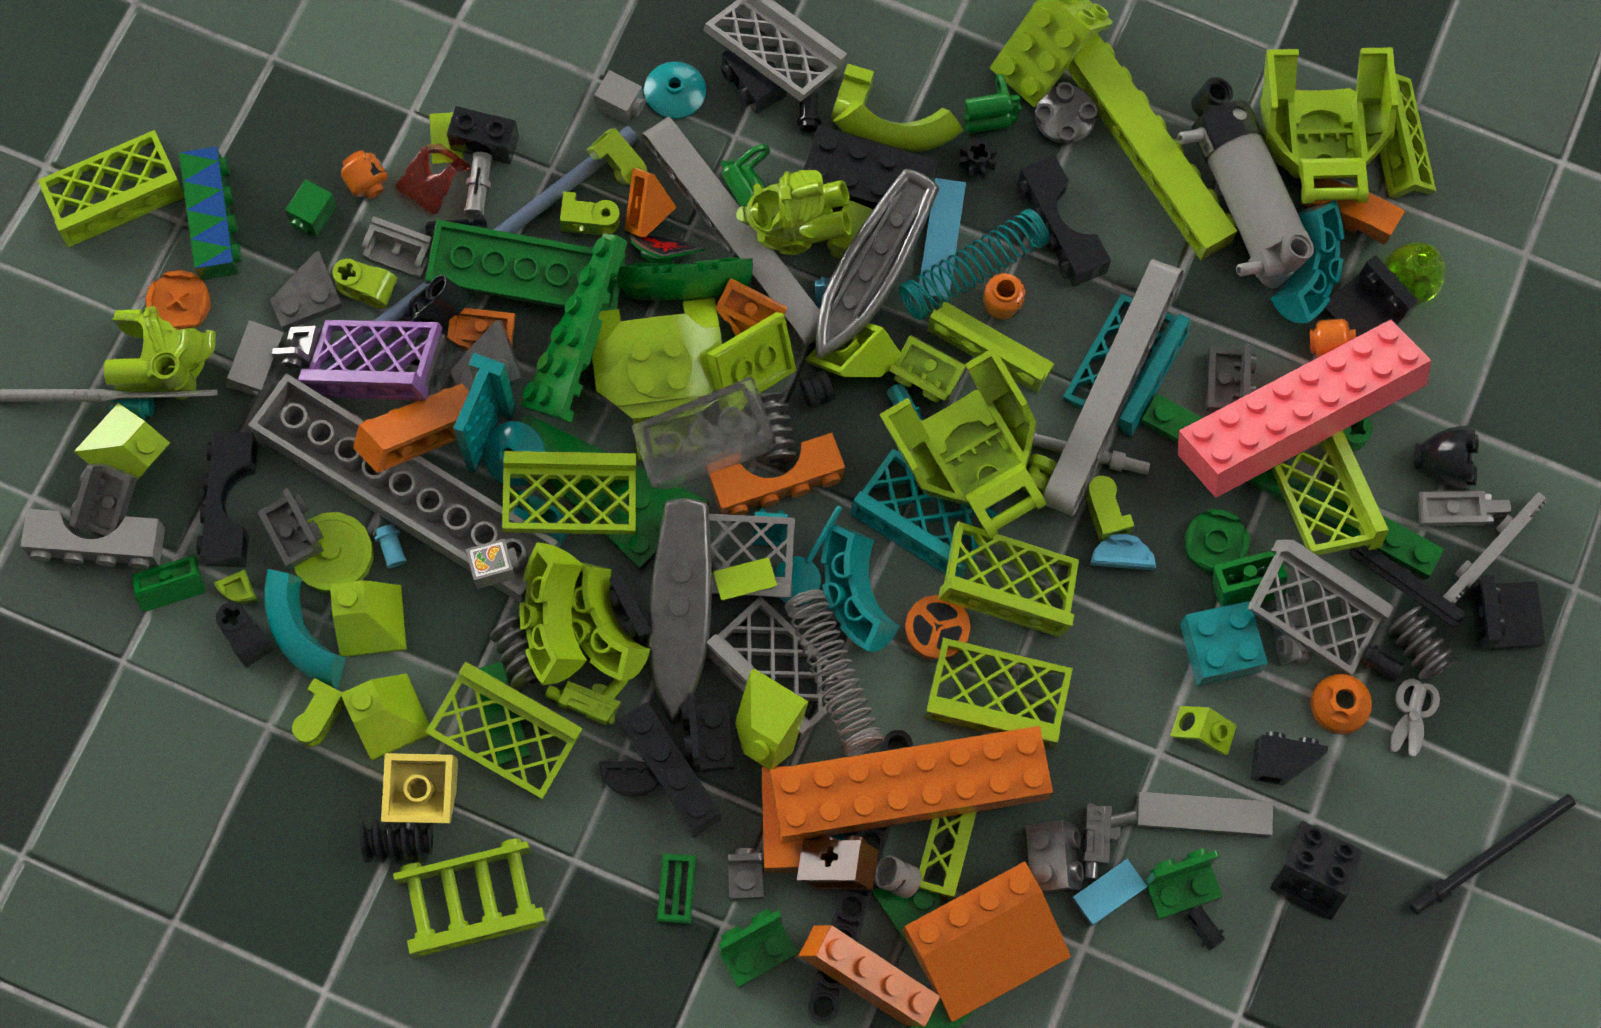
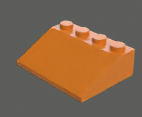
M1025 861L911 922L902 929L903 935L934 992L940 996L939 1001L951 1023L1071 957L1043 892Z

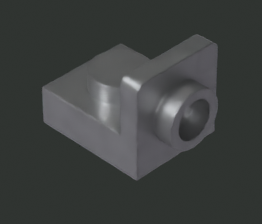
M754 848L735 849V854H728L729 899H763L762 853H755Z

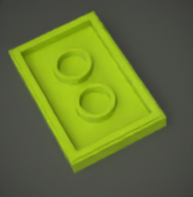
M775 312L707 353L719 409L725 413L731 412L796 371L785 315L779 312Z

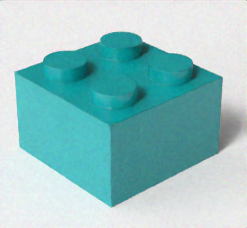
M1250 601L1187 614L1180 623L1197 687L1258 674L1267 666L1268 662L1254 613L1247 609Z

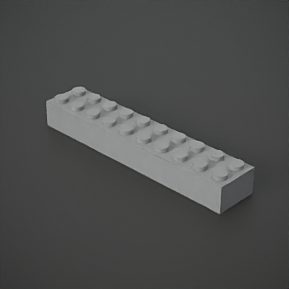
M286 373L248 424L258 440L471 572L466 549L505 538L508 549L514 547L518 558L519 567L513 568L516 579L492 586L519 603L525 602L527 582L523 581V577L536 543L550 544L560 548L557 540L545 533L502 532V506L421 456L376 473L353 448L359 424L364 421ZM509 513V522H524L523 519L515 514Z

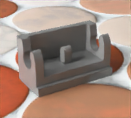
M373 216L362 243V247L365 248L363 258L422 280L428 268L433 239L430 236Z
M249 320L227 377V387L258 396V393L262 392L274 359L271 355L272 349L278 348L283 332Z

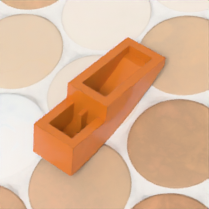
M1314 179V188L1353 187L1329 179ZM1371 193L1368 195L1367 203H1356L1355 200H1336L1344 229L1353 234L1359 230L1384 245L1405 213L1404 209ZM1301 200L1300 204L1311 208L1332 200L1314 201L1313 204H1303Z

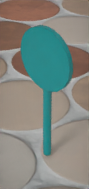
M837 506L808 556L806 558L793 556L792 597H779L785 603L800 593L820 589L821 574L812 560L842 511L841 506ZM784 561L777 566L774 572L775 577H785L786 563ZM811 599V600H809V601H806V602H803V603H801V604H799V605L807 604V603H809L810 601H812L813 599Z

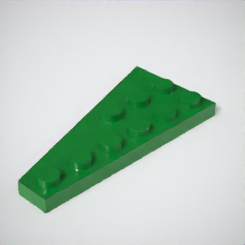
M603 233L602 237L596 241L593 247V256L588 266L580 273L579 285L574 295L565 304V314L560 324L556 325L551 333V342L547 351L541 355L537 362V371L532 381L526 385L523 391V400L520 406L535 413L569 423L572 422L574 412L569 409L573 397H580L583 385L579 384V377L581 372L586 370L590 364L603 320L599 319L598 316L601 306H607L611 294L608 293L607 287L609 281H612L618 274L628 242L618 235Z
M526 414L518 421L530 425L539 433L544 442L545 452L608 453L529 414ZM636 466L635 535H602L641 571L656 556L666 501L690 498L705 502L708 506L710 503L709 500ZM558 479L547 480L558 492L564 487ZM582 479L575 485L585 497L598 487L590 479ZM614 480L607 487L618 497H621L629 489V480ZM570 490L563 496L574 507L581 502ZM603 491L591 501L602 513L614 503ZM629 498L624 501L627 506H629ZM587 506L579 511L590 523L597 518ZM617 507L607 516L614 524H629V515L620 507Z

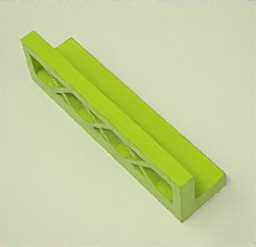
M1396 74L1399 105L1396 112L1395 130L1386 146L1379 152L1389 197L1395 199L1414 190L1429 195L1436 192L1412 81L1410 78Z
M945 301L942 308H939L938 311L934 309L929 318L927 331L974 358L994 347L1013 380L1038 393L1053 369V362Z
M977 812L961 814L959 818L950 823L946 817H941L944 826L939 829L937 827L940 818L932 819L919 868L921 883L918 889L939 894L940 899L952 901L954 899ZM958 824L957 832L955 833L952 826ZM948 830L954 840L951 850L940 855L933 842L936 835ZM932 850L936 858L928 862ZM950 856L947 866L943 859ZM939 862L945 872L943 885L939 886L924 882L926 869Z

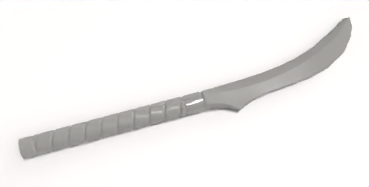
M0 389V402H104L135 398L217 396L218 391L217 389L173 392H124L106 389Z

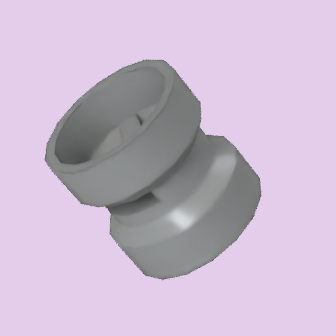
M887 855L876 864L874 882L876 886L886 891H891L901 898H909L917 892L920 886L921 872L917 867L909 863H903L902 860L892 855Z

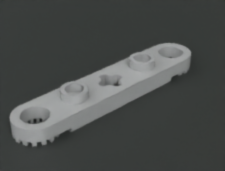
M1538 491L1515 518L1508 515L1496 528L1500 532L1497 538L1473 564L1467 560L1455 573L1459 579L1443 597L1455 604L1546 504L1548 499Z

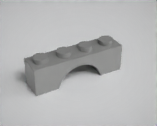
M26 509L20 547L31 559L46 562L50 561V558L53 557L63 558V561L72 564H82L83 560L96 561L98 565L108 567L116 566L117 562L129 563L130 567L136 569H148L149 565L160 566L165 527L159 519L125 516L118 528L109 535L98 539H85L71 532L68 520L60 511Z

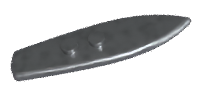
M903 169L870 213L841 257L827 285L818 314L816 328L817 358L821 359L853 339L873 319L897 283L939 191L938 185L926 175L914 170Z
M690 498L673 499L665 503L655 556L648 611V625L652 631V635L647 638L648 649H651L649 664L659 700L671 722L677 721L682 713L681 703H688L687 693H694L705 664L708 649L706 642L709 640L711 625L712 579L709 508L705 502Z

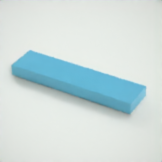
M935 178L934 182L938 185L939 191L929 214L920 275L926 269L931 270V266L934 264L939 265L942 259L947 260L949 255L956 254L966 182ZM952 257L950 262L954 264L955 258ZM943 262L941 267L949 273L947 263ZM935 267L933 272L940 277L939 268ZM942 271V274H943V277H944V280H945V283H946L945 285L947 286V288L950 289V288H951V280H950L949 277ZM925 273V277L932 282L930 273ZM934 276L938 291L948 300L944 287ZM920 277L919 284L924 288L922 278ZM926 282L932 298L939 301L933 288ZM918 287V289H919L920 292L922 293L923 297H924L925 299H927L926 295H925V294L923 293V291Z

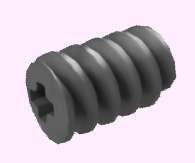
M781 393L762 394L753 397L747 403L748 411L751 412L749 420L750 423L754 424L751 432L755 436L753 440L754 447L757 448L755 456L762 464L777 465L797 458L796 452L787 451L788 448L795 445V442L791 439H785L786 436L793 433V430L790 427H783L784 424L791 421V418L788 415L780 414L789 409L787 403L778 402L784 397Z
M1419 605L1394 621L1388 632L1390 635L1401 634L1396 641L1397 646L1409 645L1403 655L1405 657L1416 656L1411 663V667L1413 669L1424 667L1418 675L1419 679L1422 680L1442 673L1457 663L1458 659L1453 661L1446 660L1452 650L1450 648L1439 650L1444 639L1443 637L1431 638L1437 628L1435 626L1424 627L1429 616H1416L1422 607Z
M519 614L497 625L490 633V638L493 642H497L495 649L497 653L502 654L500 661L503 665L507 666L505 670L506 675L513 678L510 683L514 689H527L540 685L541 682L536 677L525 652L529 645L525 636L526 630L520 629Z

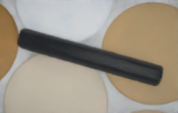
M1367 545L1351 548L1350 555L1451 627L1455 628L1465 616L1463 610L1376 549L1369 550Z

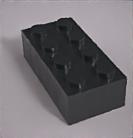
M818 125L803 170L819 171L823 178V184L843 180L849 192V200L874 209L903 169L920 172L935 181L939 160Z

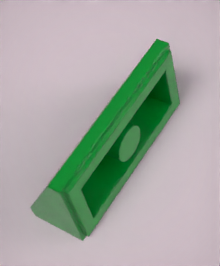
M196 555L131 575L134 595L143 612L203 594L206 591Z

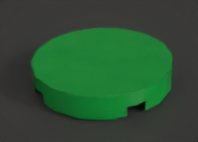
M1211 509L1199 514L1190 522L1184 534V549L1188 559L1198 569L1213 574V565L1245 558L1250 548V535L1247 528L1245 529L1241 523L1242 521L1235 514L1226 510Z

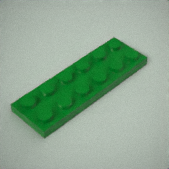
M436 220L425 284H430L438 275H444L465 291L565 309L567 300L574 295L579 285L580 273L588 266L593 256V248ZM626 254L623 255L620 266L625 264ZM618 274L612 281H609L607 290L611 297L608 305H602L600 311L617 309L621 287Z

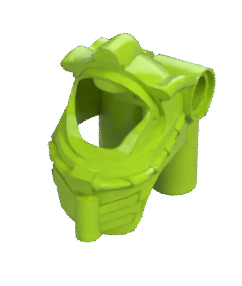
M799 170L791 174L789 171H786L779 178V183L770 185L767 188L760 184H755L753 187L754 195L750 198L747 206L740 207L736 212V217L739 221L750 225L757 232V240L762 246L777 250L784 255L803 253L811 248L812 243L848 236L852 232L851 220L847 211L833 212V208L849 204V192L845 182L840 180L823 184L822 175L817 170Z
M155 306L145 308L144 312L142 309L115 310L112 320L116 322L117 326L125 334L136 338H143V349L140 358L106 359L104 363L106 384L114 385L115 391L124 392L196 391V378L203 369L205 360L214 353L216 332L206 330V333H202L194 328L177 330L168 321H164L159 316ZM177 397L176 399L183 400L189 397Z

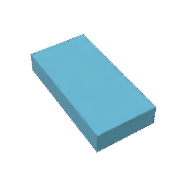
M1126 859L1073 896L1072 900L1089 924L1093 926L1144 890L1147 885L1129 860Z

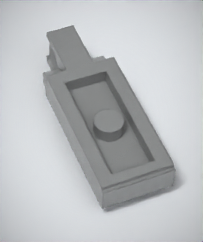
M1485 491L1419 492L1417 495L1420 527L1484 526L1485 524H1493L1494 518H1506L1511 513L1510 500H1492L1491 494H1485Z

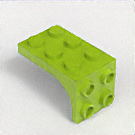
M1037 0L989 68L996 74H1002L1005 77L1006 83L1035 108L1039 101L1050 92L1082 47L1097 33L1108 29L1113 21L1108 17V12L1102 6L1093 4L1089 0Z

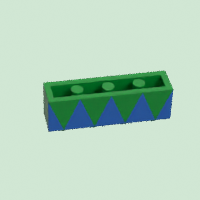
M217 146L179 152L194 269L201 280L239 274L237 263L242 262V254L239 243H234L233 234L238 233V225L235 214L230 215L229 205L234 204V196L231 186H226L225 176H230L227 157H221Z

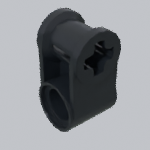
M438 275L428 286L410 299L408 306L410 313L413 315L411 322H439L443 326L466 307L469 300L468 292L446 276Z
M228 602L218 609L216 622L245 668H248L274 650L258 625L254 624L240 604ZM233 615L239 623L233 626L228 618Z

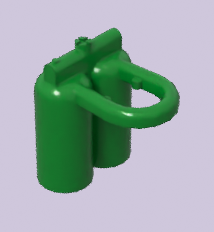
M1002 74L996 75L997 94L964 100V125L967 135L1008 128L1012 123L1018 121L1019 111H1022V107L1019 105L1020 96H1011L1009 94L1005 77Z
M766 144L752 147L736 162L733 159L721 162L723 168L722 177L740 207L747 206L750 198L754 195L753 187L755 184L765 187L753 168L769 155L770 148ZM761 152V153L758 154L754 159H752L748 164L745 165V163L748 162L749 159H750L752 156H754L755 154Z

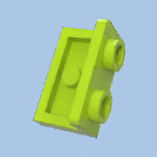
M910 335L901 350L902 356L895 364L891 365L889 371L895 374L893 379L907 387H911L914 384L923 389L921 393L923 396L939 403L940 399L944 401L950 399L966 369V365Z

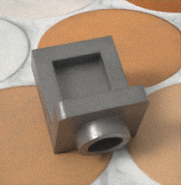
M317 326L290 327L285 348H273L271 355L282 362L281 365L287 369L300 370L301 367H309L322 330Z

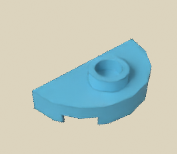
M1128 534L1111 535L1108 539L1102 541L1093 551L1090 561L1091 566L1152 571L1156 569L1154 554L1140 541L1141 539Z

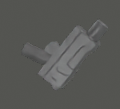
M1089 803L1087 808L1084 809L1083 833H1085L1084 852L1081 858V863L1085 864L1084 879H1098V865L1109 864L1110 840L1115 841L1119 838L1120 827L1137 824L1135 810L1111 815L1112 806L1097 807L1093 803Z

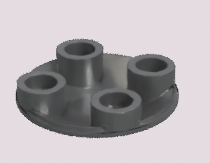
M1061 82L1053 87L1036 105L1035 120L1039 130L1048 139L1057 143L1070 144L1078 142L1090 134L1096 123L1098 109L1087 92L1073 86L1069 82Z

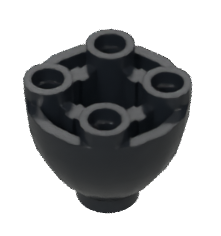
M1470 425L1456 426L1436 433L1424 443H1416L1414 451L1415 469H1422L1431 478L1446 486L1457 489H1469L1470 485L1477 484V466H1474L1472 461V453L1478 454L1479 435L1476 434L1475 429H1471Z

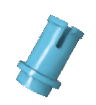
M394 524L376 529L377 536L374 538L376 542L380 543L387 568H395L405 564L407 559L404 556L398 535H400L399 529H395Z

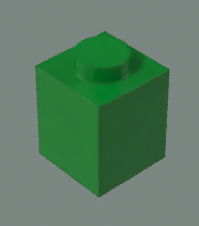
M305 179L285 211L290 220V225L302 234L309 232L318 236L336 209L337 204L331 192Z

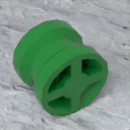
M1368 417L1343 430L1352 451L1360 450L1365 446L1373 433V425Z

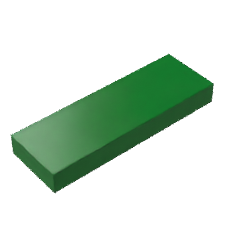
M501 661L479 668L510 686ZM480 693L482 702L491 700ZM494 703L483 706L488 725L507 721L502 705ZM509 710L511 719L519 717V715ZM521 722L512 723L517 742L526 740ZM508 724L489 729L494 749L513 744ZM520 745L521 758L531 757L528 745ZM514 747L495 752L499 766L518 761Z

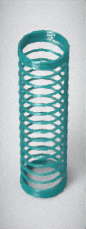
M1026 209L1020 215H1016L1013 220L1006 221L1005 225H999L997 230H991L989 235H983L980 240H974L972 245L967 244L964 250L959 249L956 251V255H949L947 260L942 259L939 265L934 264L931 266V270L926 269L922 275L917 274L914 280L909 279L899 285L898 292L904 307L912 317L922 320L928 316V312L933 313L934 305L942 308L943 301L951 302V295L955 298L959 297V290L967 293L968 286L975 288L976 281L984 282V275L991 278L993 271L996 273L1001 272V266L1008 268L1009 261L1016 263L1017 256L1024 258L1025 251L1033 253L1034 247L1040 249L1049 243V232L1044 221L1034 210ZM1027 216L1034 222V224L1036 225L1037 229H1036V228L1034 227V225L1027 219ZM1017 218H1019L1020 224L1015 222ZM1012 223L1013 230L1007 227V224ZM1015 225L1027 237L1031 250H1028L1021 242ZM1000 228H1004L1005 235L999 232ZM1007 230H1009L1019 242L1023 255H1020L1013 247L1009 239ZM993 232L996 233L997 241L991 237ZM999 235L1010 246L1015 260H1012L1005 252ZM985 237L988 238L989 246L983 242ZM991 240L1002 251L1006 260V265H1004L997 257L993 249ZM975 243H980L981 251L974 246ZM983 245L993 255L997 263L998 270H996L989 262L988 258L985 255ZM968 247L972 248L973 256L966 252ZM975 250L984 259L990 271V275H988L980 266L975 254ZM960 252L964 254L965 262L958 257ZM967 256L977 266L982 280L976 277L972 271ZM950 258H955L956 266L950 262ZM958 260L968 270L972 277L973 285L965 278ZM943 262L947 263L949 273L941 267ZM950 265L959 274L964 283L965 290L955 280ZM935 267L939 268L940 277L933 272ZM942 271L952 281L957 295L945 285ZM925 273H930L932 282L925 277ZM934 276L944 287L948 300L938 291ZM918 277L922 278L924 288L916 282ZM926 282L935 291L939 299L940 305H938L930 295ZM917 286H918V287L923 291V293L926 295L927 299H928L929 302H930V305H931L932 310H930V309L928 308L927 303H926V301H925V298L923 297L922 293H921L920 290L917 288ZM910 294L913 296L914 300L916 301V303H917V305H918V307H919V310H918V309L915 307V305L913 304V302H912V300H911V297H910Z

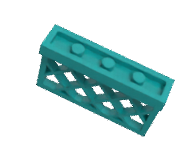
M1121 293L1063 395V401L1083 409L1087 399L1083 400L1074 396V393L1078 387L1089 383L1093 387L1098 374H1092L1090 365L1092 361L1107 356L1110 348H1107L1105 339L1107 335L1118 332L1122 324L1119 314L1124 305L1130 306L1133 300L1132 297ZM1166 314L1163 322L1168 325L1164 332L1157 334L1154 342H1159L1156 347L1153 343L1151 347L1152 354L1150 358L1145 360L1144 368L1139 374L1116 424L1120 426L1121 432L1133 436L1190 333V318L1182 314H1178L1177 317Z
M473 353L468 364L473 384L453 429L467 470L476 473L484 456V448L488 436L496 428L501 416L512 419L516 405L505 364Z
M892 449L863 491H860L853 500L849 514L946 575L953 537L948 520L964 517L965 524L972 525L970 516H975V513L970 506L960 504L962 511L946 513L942 499L929 495L918 496L915 485L917 481L900 452ZM895 461L905 468L907 476L891 479L888 468ZM909 483L912 497L896 499L893 485ZM887 486L890 500L879 502L869 494L874 488ZM936 500L940 514L923 516L920 503ZM914 504L918 517L906 519L900 515L898 506ZM989 508L985 510L990 519L998 515ZM942 521L945 535L933 536L927 532L925 523ZM962 534V539L969 538L972 547L971 551L979 548L972 536ZM965 561L956 566L955 576L964 577L969 568Z

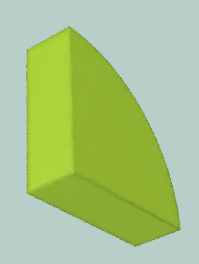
M245 570L213 582L222 596L229 601L238 604L258 602Z

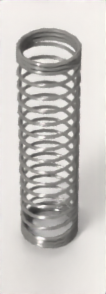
M820 589L809 590L788 600L785 604L787 615L793 618L791 625L796 627L795 635L801 637L799 644L804 646L803 654L808 656L807 663L812 665L810 671L816 675L814 682L820 685L818 692L824 694L822 701L828 704L826 711L832 713L830 721L836 723L834 731L840 733L838 740L843 742L841 749H843L844 755H860L878 747L884 741V737L881 734L880 727L875 726L864 729L847 740L841 739L844 733L863 729L873 724L876 718L867 717L852 723L844 730L837 729L840 723L851 722L868 715L872 708L864 707L847 714L840 720L833 719L835 714L845 713L863 706L867 703L868 698L854 699L860 696L864 689H851L859 684L860 679H848L856 673V669H845L851 665V659L840 660L848 654V650H837L843 646L844 641L834 640L840 635V631H830L837 623L835 621H827L832 617L833 613L830 611L822 612L829 606V603L826 602L827 597H825L824 591ZM811 599H815L814 601H812V602H810V603H808V604H806V605H803V606H800V607H796L797 605H799V604H801V603H803V602L809 601V600H811ZM825 605V606H824L823 608H821L820 610L815 611V610H817L818 608H820L821 606ZM830 614L829 616L820 621L804 625L805 623L809 622L814 618ZM809 617L799 625L794 624L795 619ZM828 624H833L825 630L809 634L810 632L819 627ZM812 627L803 635L798 633L800 628ZM837 633L825 641L812 644L824 636ZM817 636L807 644L802 643L803 638ZM835 643H840L838 646L832 649L816 653L827 646H830ZM822 645L811 654L806 652L807 647ZM845 652L844 654H842L841 656H839V657H837V658H834V659L829 660V661L821 662V661L825 660L826 658H828V657H830V656H833V655L838 654V653ZM827 654L815 663L810 662L811 657ZM844 662H848L842 667L825 672L833 666H836ZM830 664L820 672H814L815 666ZM853 671L845 677L830 681L841 674ZM835 673L823 682L817 680L821 675ZM856 681L855 683L851 684L850 686H847V687L842 688V689H839V690H835L836 688H838V687H840V686H842V685H844V684H847V683ZM841 682L830 688L827 692L821 690L823 685ZM846 691L831 701L825 700L827 695ZM856 691H860L853 696L838 700L845 695H848ZM854 699L840 706L835 711L829 710V707L832 704H838ZM859 701H863L862 703H860V704H858V705H856V706H853V707H850V708H847V709H843V708H845V707H847V706H849V705H851V704H853V703H856V702H859ZM868 710L867 712H865V713H863V714H861V715H858V716H856V717L847 719V718H849L850 716H852V715H854V714H856V713H859V712ZM871 720L870 722H868V723H866V724H864V725H861V726L856 727V728H852V727H854V726H856V725H858V724H860V723H862V722Z

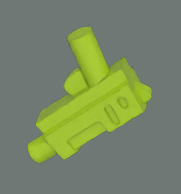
M614 678L608 687L596 683L592 686V690L568 681L564 690L549 685L545 697L558 702V707L565 710L571 709L586 715L588 719L608 726L615 723V714L621 706V701L616 700L615 697L629 681H620Z

